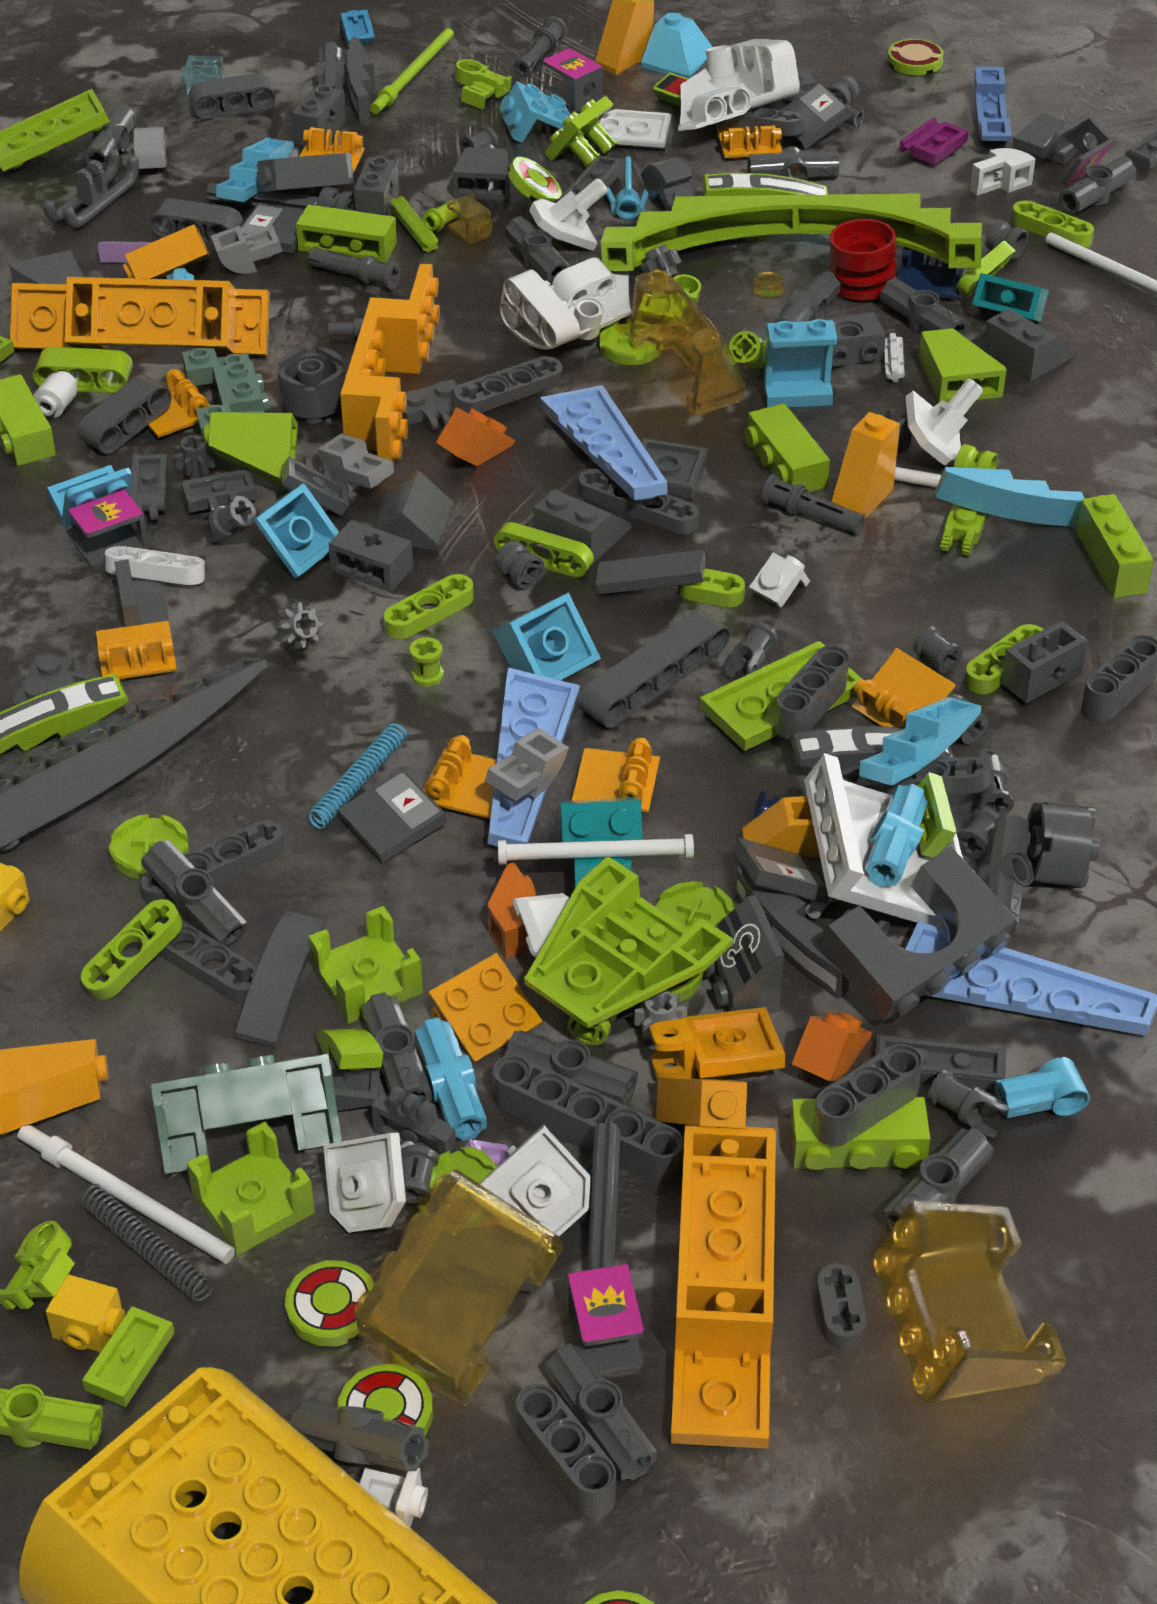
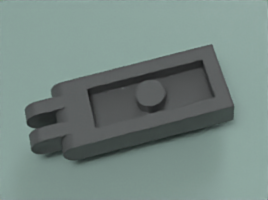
M167 454L133 455V477L130 497L144 514L146 511H149L150 520H158V512L166 510L169 469Z

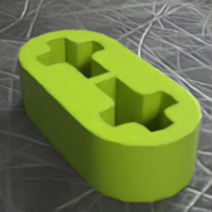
M705 568L703 582L678 585V593L682 598L689 601L732 608L741 605L744 601L745 581L736 574Z

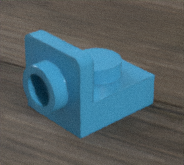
M351 10L340 13L339 30L340 34H344L347 47H349L352 37H357L362 45L374 44L375 36L368 10Z

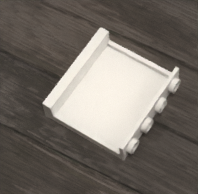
M824 753L804 779L828 896L918 923L920 921L945 929L937 915L911 887L921 865L932 859L921 854L919 843L909 857L903 876L896 886L886 885L879 887L869 881V874L865 867L874 845L870 838L876 824L887 809L891 795L844 781L838 758ZM955 834L952 842L946 845L941 853L952 846L962 857L957 834Z

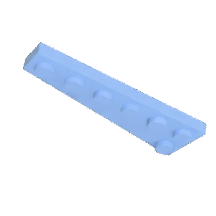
M603 385L540 397L541 410L634 501L650 500L655 496L667 494L666 479Z
M508 668L497 763L512 754L517 740L537 728L563 743L578 699L580 685ZM494 788L487 844L498 847V840H506V844H529L547 789L537 798L526 794L517 801H514Z
M918 921L906 946V950L915 953H933L942 950L948 946L946 930ZM1005 947L995 954L987 951L980 956V962L966 974L958 971L950 976V982L938 993L931 995L928 991L923 994L1147 1036L1157 1010V994Z

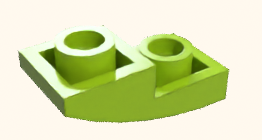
M362 1028L317 1030L316 1038L323 1054H329V1060H335L339 1069L361 1071L365 1068L382 1067L384 1053L376 1039L367 1030Z

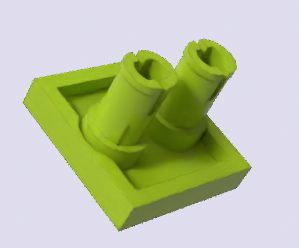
M604 96L597 102L593 99L582 107L579 115L573 112L564 120L562 124L565 128H560L549 138L551 145L544 152L551 161L570 149L584 164V167L588 168L600 154L585 139L586 136L601 151L603 156L616 146V140L600 124L602 117L613 106L608 97Z

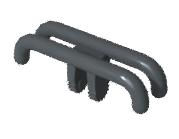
M116 149L108 151L106 170L103 169L104 167L97 160L90 161L86 169H80L75 174L77 194L57 210L53 201H44L43 210L45 216L52 222L65 220V223L71 228L78 229L86 225L134 185L139 173L138 157L130 155L127 158V172L125 176L109 190L107 185L115 178L119 169V152ZM83 204L88 205L77 216L75 215V211Z

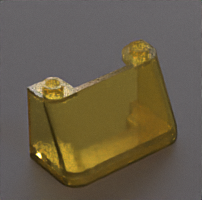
M653 270L637 275L635 277L629 338L637 347L643 345V341L655 343L658 352L674 348L694 372L696 380L693 382V394L687 396L686 407L695 417L741 401L745 394L746 381L721 333L668 273L662 270Z

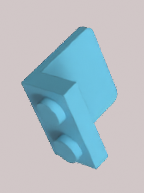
M517 81L510 93L503 98L499 110L512 138L521 143L524 142L537 119L559 129H564L565 126L562 123L571 115L566 107V102L558 95L551 94L549 96L542 93L533 84L528 83L524 85Z
M109 465L47 487V496L63 527L77 526L69 514L70 508L124 489L130 495L133 475L129 468L114 472L112 466Z

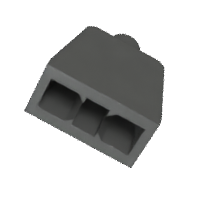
M484 144L481 148H465L453 169L454 198L510 201L507 150L495 148L491 144Z

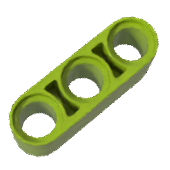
M47 347L43 349L33 371V379L40 387L50 374L65 371L71 374L77 381V392L115 393L128 382L133 368V361L127 353L119 350Z

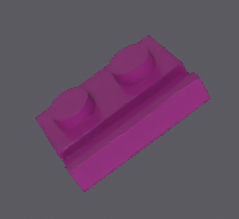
M933 117L900 140L899 151L904 152L908 150L910 151V156L920 159L926 164L936 165L968 141L969 131L945 121L939 124L937 123V118Z

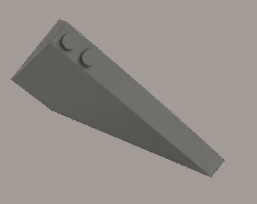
M243 658L202 676L204 684L200 682L183 684L170 690L173 696L171 698L165 697L154 701L148 699L135 705L137 713L121 716L120 713L113 714L60 738L62 745L60 746L52 743L28 751L29 759L26 761L17 760L10 763L8 761L0 763V851L16 846L20 842V837L97 796L160 755L243 689L268 666L266 660L262 658Z

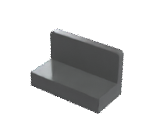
M129 559L114 561L125 627L169 621L162 582L148 579L132 581Z

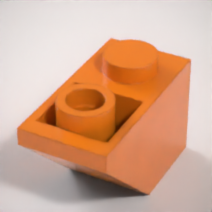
M456 407L436 443L457 457L479 466L512 447L516 440L505 434L507 427L493 418H488L473 408L467 413Z
M514 862L506 865L487 904L488 933L505 959L530 951L525 939L528 933L523 919L517 916L512 901L515 898L536 896L531 878L528 875L523 876Z
M827 1011L825 1016H810L792 1065L828 1081H837L847 1074L868 1043L872 1032L861 1027L863 1022L861 1019L845 1012L839 1011L836 1014Z

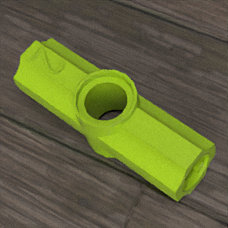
M20 1384L10 1390L0 1388V1434L10 1436L11 1441L15 1445L23 1448H32L47 1442L87 1450L97 1446L102 1432L104 1416L102 1405L44 1396L43 1391L32 1384ZM32 1414V1415H30V1416H28V1417L21 1418V1417L24 1416V1415Z

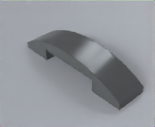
M288 910L284 913L266 945L252 979L236 1028V1038L276 1048L289 1017L290 1003L310 957L308 936L325 930L326 920Z

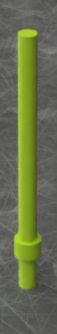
M446 28L391 85L385 86L378 93V98L370 105L372 113L379 114L385 106H390L398 98V93L453 38L454 32L452 29Z

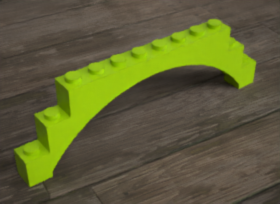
M921 193L676 196L671 211L640 212L636 227H605L601 239L602 263L609 271H634L635 267L647 261L645 253L666 244L668 251L674 249L679 251L693 246L741 237L776 234L830 235L834 228L847 221L873 219L887 223L894 229L896 245L932 256L948 264L949 268H981L982 223H951V208H921Z

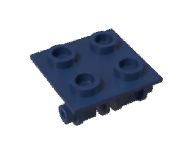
M903 247L902 263L898 276L900 281L917 291H933L940 299H958L959 290L955 286L962 278L964 268H949L948 264L936 258H931L929 255L924 257V253Z

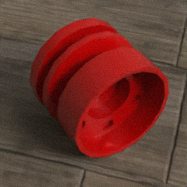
M857 219L839 224L832 230L829 236L830 257L832 261L830 271L841 282V289L838 295L850 300L861 301L879 298L881 290L885 287L887 281L896 277V263L894 260L896 255V234L894 229L887 223L878 220Z

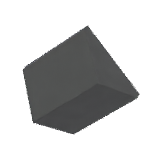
M418 470L386 494L374 528L412 541V547L439 550L454 509V502Z

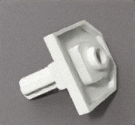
M595 179L577 195L570 191L557 203L539 199L532 203L529 211L537 226L554 238L594 251L598 243L586 223L590 216L587 209L608 192V189L602 180Z
M967 379L948 403L942 400L934 407L914 391L906 396L907 419L910 431L919 445L944 466L954 465L961 448L959 430L968 421L963 415L983 392L982 387L972 379Z
M543 1125L518 1148L514 1145L507 1150L510 1156L476 1186V1189L522 1239L556 1240L589 1209L590 1174L549 1129Z
M387 1133L323 1145L329 1210L332 1216L348 1233L392 1227L404 1206L406 1197L401 1148L407 1145H414V1143L406 1141L400 1145L399 1133Z

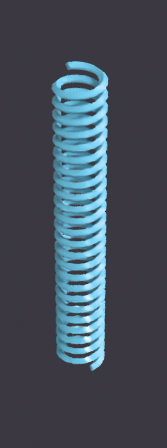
M394 723L389 724L354 764L347 769L344 775L326 792L323 798L316 803L308 813L309 820L313 826L318 829H325L326 825H329V822L339 813L338 809L347 804L357 794V791L377 772L381 765L384 764V761H387L391 754L407 739V732L402 726ZM395 726V727L400 728V729L403 731L404 736H403V734H402L398 729L393 728V727ZM315 812H317V814H318V816L321 818V820L318 819V817L316 816ZM312 815H313L314 819H315L319 824H321V825H323V826L317 825V824L313 821Z

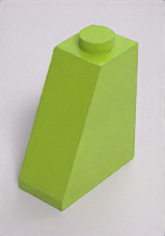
M953 328L921 332L918 359L938 403L942 400L948 403L967 379H972L983 389L977 400L1003 397L1006 377L1004 365Z
M211 412L210 424H205L204 439L217 457L243 469L249 468L251 473L286 488L282 485V465L288 457L296 460L298 423L293 414Z

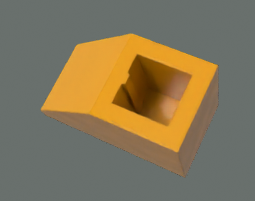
M807 796L784 797L742 828L743 839L808 856L809 858L820 857Z

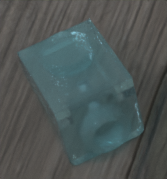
M189 55L186 65L181 67V82L186 84L187 94H189L191 86L197 82L225 78L222 56Z

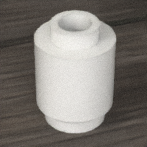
M58 371L47 377L33 395L45 416L56 418L65 411L77 395V381L71 374L65 371Z

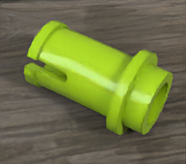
M452 200L447 201L438 208L428 209L423 216V221L431 231L439 232L444 228V225L460 217V207L456 205L449 209L456 202Z

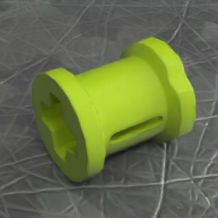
M423 637L413 641L409 647L410 657L414 660V666L411 670V677L414 683L423 687L439 684L444 678V670L440 665V658L443 654L442 644L439 640L430 637Z

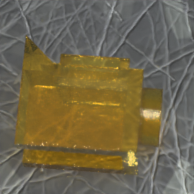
M475 192L447 203V209L461 218L448 224L449 231L469 246L490 237L492 231L491 211L475 200Z

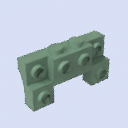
M214 347L196 348L192 351L182 352L184 371L188 380L195 386L215 383L219 405L196 409L198 426L201 429V436L203 438L205 424H210L211 412H270L267 392H264L262 374H255L254 366L249 359L248 353L240 355L230 354L226 357L217 358Z
M329 1054L276 1063L274 1055L256 1057L247 1060V1068L231 1070L230 1063H221L203 1067L204 1075L150 1084L165 1174L188 1171L187 1162L202 1154H207L208 1156L204 1131L292 1116L298 1151L342 1142Z

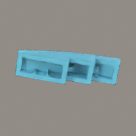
M265 138L242 149V161L229 167V179L216 185V197L245 202L260 191V185L257 180V161L288 158L294 149V142Z
M945 467L934 492L935 497L971 510L1007 519L1074 527L1079 517L1081 500L1084 499L1082 492L1049 490L1046 481L1013 479L1010 470Z
M948 697L907 713L905 729L883 737L882 752L860 761L859 776L892 786L915 774L940 756L964 733L981 713V705Z

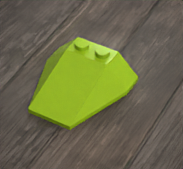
M607 856L579 881L525 976L524 981L528 987L583 1026L589 1028L705 971L734 943L733 938L703 918H700L688 929L640 897L638 875Z

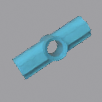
M914 784L897 786L891 795L886 811L872 832L870 841L874 845L865 870L869 874V881L879 887L897 885L903 876L909 857L916 849L923 835L924 829L919 826L928 801L924 797V790Z
M439 1017L426 1020L420 1028L415 1030V1041L424 1062V1073L432 1092V1101L439 1103L445 1122L455 1129V1137L460 1138L462 1141L476 1138L482 1130L487 1128V1118L476 1092V1079L469 1056L467 1054L462 1055L450 1022L442 1021Z

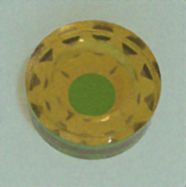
M774 272L760 273L753 279V293L763 299L778 298L784 293L785 280L781 275Z

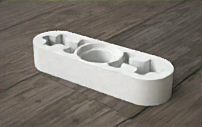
M115 546L105 550V570L111 574L116 575L114 561L129 559L131 576L135 578L183 585H195L205 580V561L196 556L127 546Z

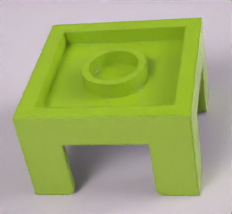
M384 906L365 914L367 936L331 950L329 932L326 929L308 936L312 970L347 1024L363 1018L361 1005L366 1003L371 995L386 992L389 996H396L398 1003L423 993L421 959L413 948L407 950V959L394 941L392 917Z
M265 1121L246 1132L249 1154L211 1173L207 1154H202L187 1162L192 1196L226 1242L235 1248L237 1256L315 1213L311 1179L301 1167L295 1170V1177L279 1158L276 1135Z

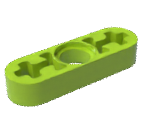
M1018 201L1013 205L1011 221L1017 227L1043 237H1047L1052 232L1085 248L1092 244L1094 226L1087 221L1032 201Z
M1005 240L1002 241L981 259V268H970L955 287L968 298L976 291L980 274L994 276L1009 262L1016 253V250Z
M515 522L505 523L494 537V545L498 551L506 543L518 541L527 547L529 553L536 554L543 560L545 569L571 577L583 576L594 561L591 549L582 542ZM536 544L544 545L548 548L551 555H545L540 552Z
M462 574L449 575L388 607L383 614L385 633L394 639H406L469 606L474 600L472 579ZM425 604L437 605V607L433 609L421 608V606Z
M1033 624L1021 625L972 659L966 666L964 683L967 689L977 694H989L1002 686L1001 679L1004 661L999 660L997 657L1005 656L1006 649L1044 629Z
M159 899L149 903L84 966L81 972V981L93 998L107 1000L117 995L179 934L183 921L172 902ZM159 917H161L162 919H169L164 924H162L161 922L155 923L156 919H158ZM146 930L147 934L149 936L152 935L153 937L148 940L143 931ZM129 943H142L140 952L135 956H122L123 949ZM115 959L117 960V962H118L119 965L121 966L120 969H118V967H117V965H116L115 963L112 964V961H113V960H115ZM100 975L104 977L109 976L105 982L96 981V978Z

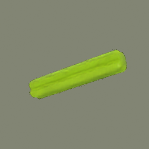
M399 196L397 199L392 198L390 209L421 248L427 253L432 250L436 251L439 247L437 245L438 238L403 196Z

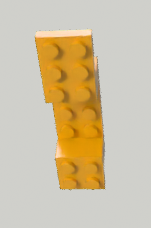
M433 264L419 265L409 300L370 297L340 394L344 434L364 440L367 451H377L379 457L392 460L393 467L396 460H401L403 450L402 439L406 440L408 435V420L403 419L402 412H405L407 397L406 392L401 391L400 378L384 376L385 372L420 374L423 361L429 360V342H434L435 324H438L440 319V306L434 303V297L438 296L439 281L438 278L433 277Z
M67 277L66 284L12 283L10 340L13 341L14 350H43L47 347L108 349V346L214 347L216 355L248 353L249 356L268 357L269 290L236 289L230 281Z
M685 1125L671 1444L768 1449L770 1353L774 1296L776 1130L774 1128H725Z

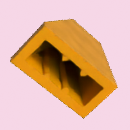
M612 0L595 60L596 63L603 66L604 70L617 75L642 60L654 28V0Z
M193 224L124 254L128 262L124 263L123 266L128 278L160 279L170 275L176 268H188L211 259L198 228Z
M869 412L852 429L831 502L863 513L867 518L892 492L900 423L890 420L883 415Z
M96 1039L1 1049L0 1135L100 1099L101 1081H108L109 1077L106 1055L98 1056Z
M658 1077L656 1120L704 1127L746 1128V1081Z

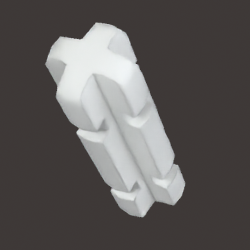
M890 333V337L885 338L884 348L885 377L892 379L893 383L899 382V378L905 375L903 338L896 337V333Z

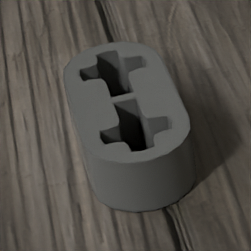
M828 1264L818 1274L816 1289L823 1334L826 1341L832 1347L839 1350L855 1349L865 1339L867 1315L859 1277L856 1271L846 1264ZM832 1282H839L841 1288L844 1289L842 1298H837L835 1287L831 1285ZM846 1314L847 1324L852 1328L851 1331H843L842 1325L838 1324L839 1315Z

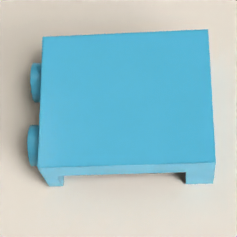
M815 319L803 322L780 321L778 323H767L763 392L767 407L783 403L787 407L833 405L831 370L833 345L837 344V334L833 320Z

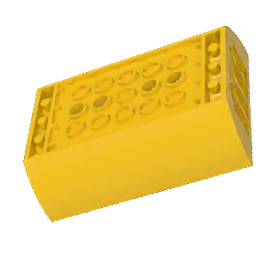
M213 1367L198 1368L43 1499L26 1537L19 1569L21 1597L28 1604H289L284 1600L285 1595L292 1588L299 1586L307 1587L313 1592L310 1600L304 1604H498L234 1375ZM201 1493L206 1495L204 1501L198 1506L186 1507ZM233 1522L241 1527L239 1533L230 1539H218L213 1535L214 1530L222 1523Z

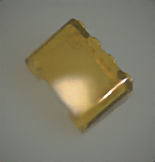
M457 1169L452 1170L447 1175L442 1174L435 1182L431 1192V1199L423 1212L416 1213L410 1220L406 1230V1238L398 1250L392 1251L384 1260L380 1270V1277L371 1291L368 1290L362 1294L355 1306L354 1315L357 1317V1328L371 1355L387 1364L403 1366L421 1376L431 1388L466 1406L490 1368V1363L483 1347L528 1275L531 1283L540 1287L563 1250L560 1237Z
M911 1201L902 1216L895 1223L881 1248L876 1251L874 1267L876 1273L880 1276L886 1293L887 1306L893 1314L900 1335L901 1348L906 1353L913 1374L914 1387L926 1403L1048 1383L1057 1376L1067 1363L1052 1322L1044 1321L1027 1342L1002 1275V1271L1022 1245L1008 1207ZM1000 1229L1003 1230L1004 1244L1001 1251L997 1244ZM1044 1343L1047 1346L1048 1353H1041Z

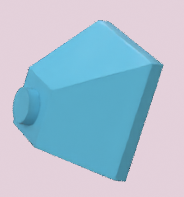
M667 13L654 25L641 60V67L666 75L670 72L690 79L704 61L707 60L706 50L713 46L693 19L682 17L679 13Z
M304 483L282 496L253 520L294 578L299 577L329 553L328 543L339 533Z
M569 593L492 630L508 664L517 670L562 680L601 659Z

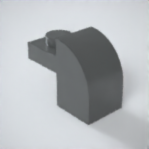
M676 157L648 165L640 174L651 202L662 199L666 211L672 210L676 196H695L689 181L693 174L681 158Z

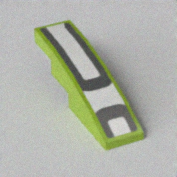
M707 174L702 179L704 196L828 195L826 186L797 178L771 174Z
M114 673L77 682L38 695L0 712V754L16 744L26 752L56 733L61 737L97 722L125 705L129 700L118 676Z

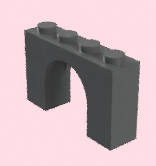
M952 846L921 865L911 885L913 890L944 925L948 938L947 947L933 953H915L903 949L885 935L860 905L828 925L819 944V947L883 1021L897 1012L900 1016L905 1015L919 1003L920 996L928 991L931 995L938 993L950 982V976L958 971L966 974L980 962V956L987 951H990L992 954L999 952L1012 938L1009 933L1017 918Z

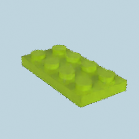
M93 89L1 130L0 167L2 171L17 169L25 161L34 157L45 156L51 149L62 144H70L77 137L88 132H96L109 123V118Z
M820 641L815 642L701 696L700 709L744 751L777 736L775 719L779 693L817 650L825 645ZM850 667L848 669L847 687L829 710L857 697L854 687L862 678Z

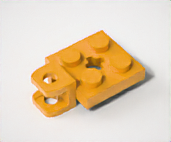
M766 1007L682 1017V1019L657 1022L650 1026V1035L655 1049L658 1050L651 1054V1064L657 1079L658 1077L695 1078L696 1069L701 1079L709 1077L723 1078L727 1075L748 1072L764 1073L772 1069L785 1068V1052ZM665 1034H675L676 1036H673V1037H665V1036H663V1035H665ZM668 1063L676 1064V1066L667 1067L664 1065Z

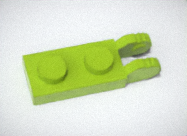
M953 504L944 527L940 550L949 552L954 539L963 541L961 546L962 555L970 556L974 545L978 544L989 514Z

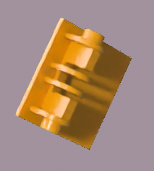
M716 125L724 158L742 159L754 154H776L782 152L779 142L782 139L781 128H776L775 125L760 126V132L758 126H754L753 131H750L749 127H745L744 130L743 127L731 128L724 125Z
M310 127L309 130H304L303 141L306 144L299 157L351 153L354 173L365 150V147H362L363 136H359L357 132L342 131L341 133L340 130H336L334 144H332V130L328 129L325 143V129Z
M171 369L166 374V385L172 395L169 407L148 424V427L158 438L198 424L196 409L211 406L207 398L199 393L198 388L190 380L186 379L185 374L179 369Z
M169 621L96 631L102 676L115 673L119 680L131 677L177 671Z
M896 648L872 680L868 679L865 681L860 679L856 683L854 692L857 693V699L851 707L880 726L905 728L907 713L947 698L956 685Z
M457 735L450 739L448 748L444 749L423 791L439 807L490 819L494 787L485 782L488 769L495 765L497 760L471 754L470 740L464 735Z
M642 737L636 738L629 744L628 753L584 748L572 801L638 797L641 800V812L649 813L660 756L652 755V748L648 740Z
M498 953L493 954L428 992L435 1003V1007L431 1008L433 1018L439 1017L442 1021L450 1022L454 1034L473 1063L508 1044L515 1031L528 1032L543 1023Z

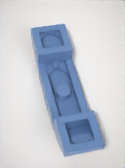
M975 67V114L977 131L981 141H1011L1010 119H1007L1004 96L1006 85L1004 67Z

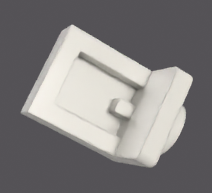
M773 552L749 588L754 594L781 608L798 583L806 587L810 580L803 571L805 566L799 560L790 555L783 558Z
M367 1468L364 1469L360 1485L405 1524L411 1527L414 1517L421 1518L427 1502L428 1488L422 1487L420 1468L417 1471H408L406 1477Z

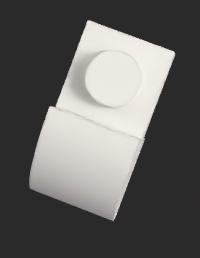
M1000 148L990 150L989 159L973 164L970 191L977 196L998 188H1002L1007 193L1032 185L1035 158L1026 152L1016 149Z

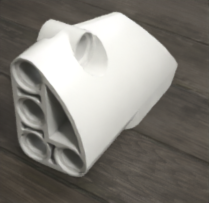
M752 39L732 46L721 45L707 49L708 67L680 84L681 115L678 130L698 129L743 115L749 109L797 95L800 89L794 49L789 41Z
M594 257L562 270L556 275L550 286L547 280L544 281L534 270L530 269L504 281L500 302L501 318L505 325L519 339L539 349H553L577 338L583 340L594 339L600 333L601 328L631 314L629 272L609 271L599 258Z

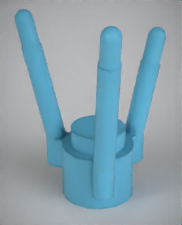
M627 156L625 158V188L617 194L616 200L609 187L605 195L611 205V213L617 214L620 218L630 220L637 217L640 212H645L644 206L649 194L645 188L640 198L639 194L632 189L631 158Z

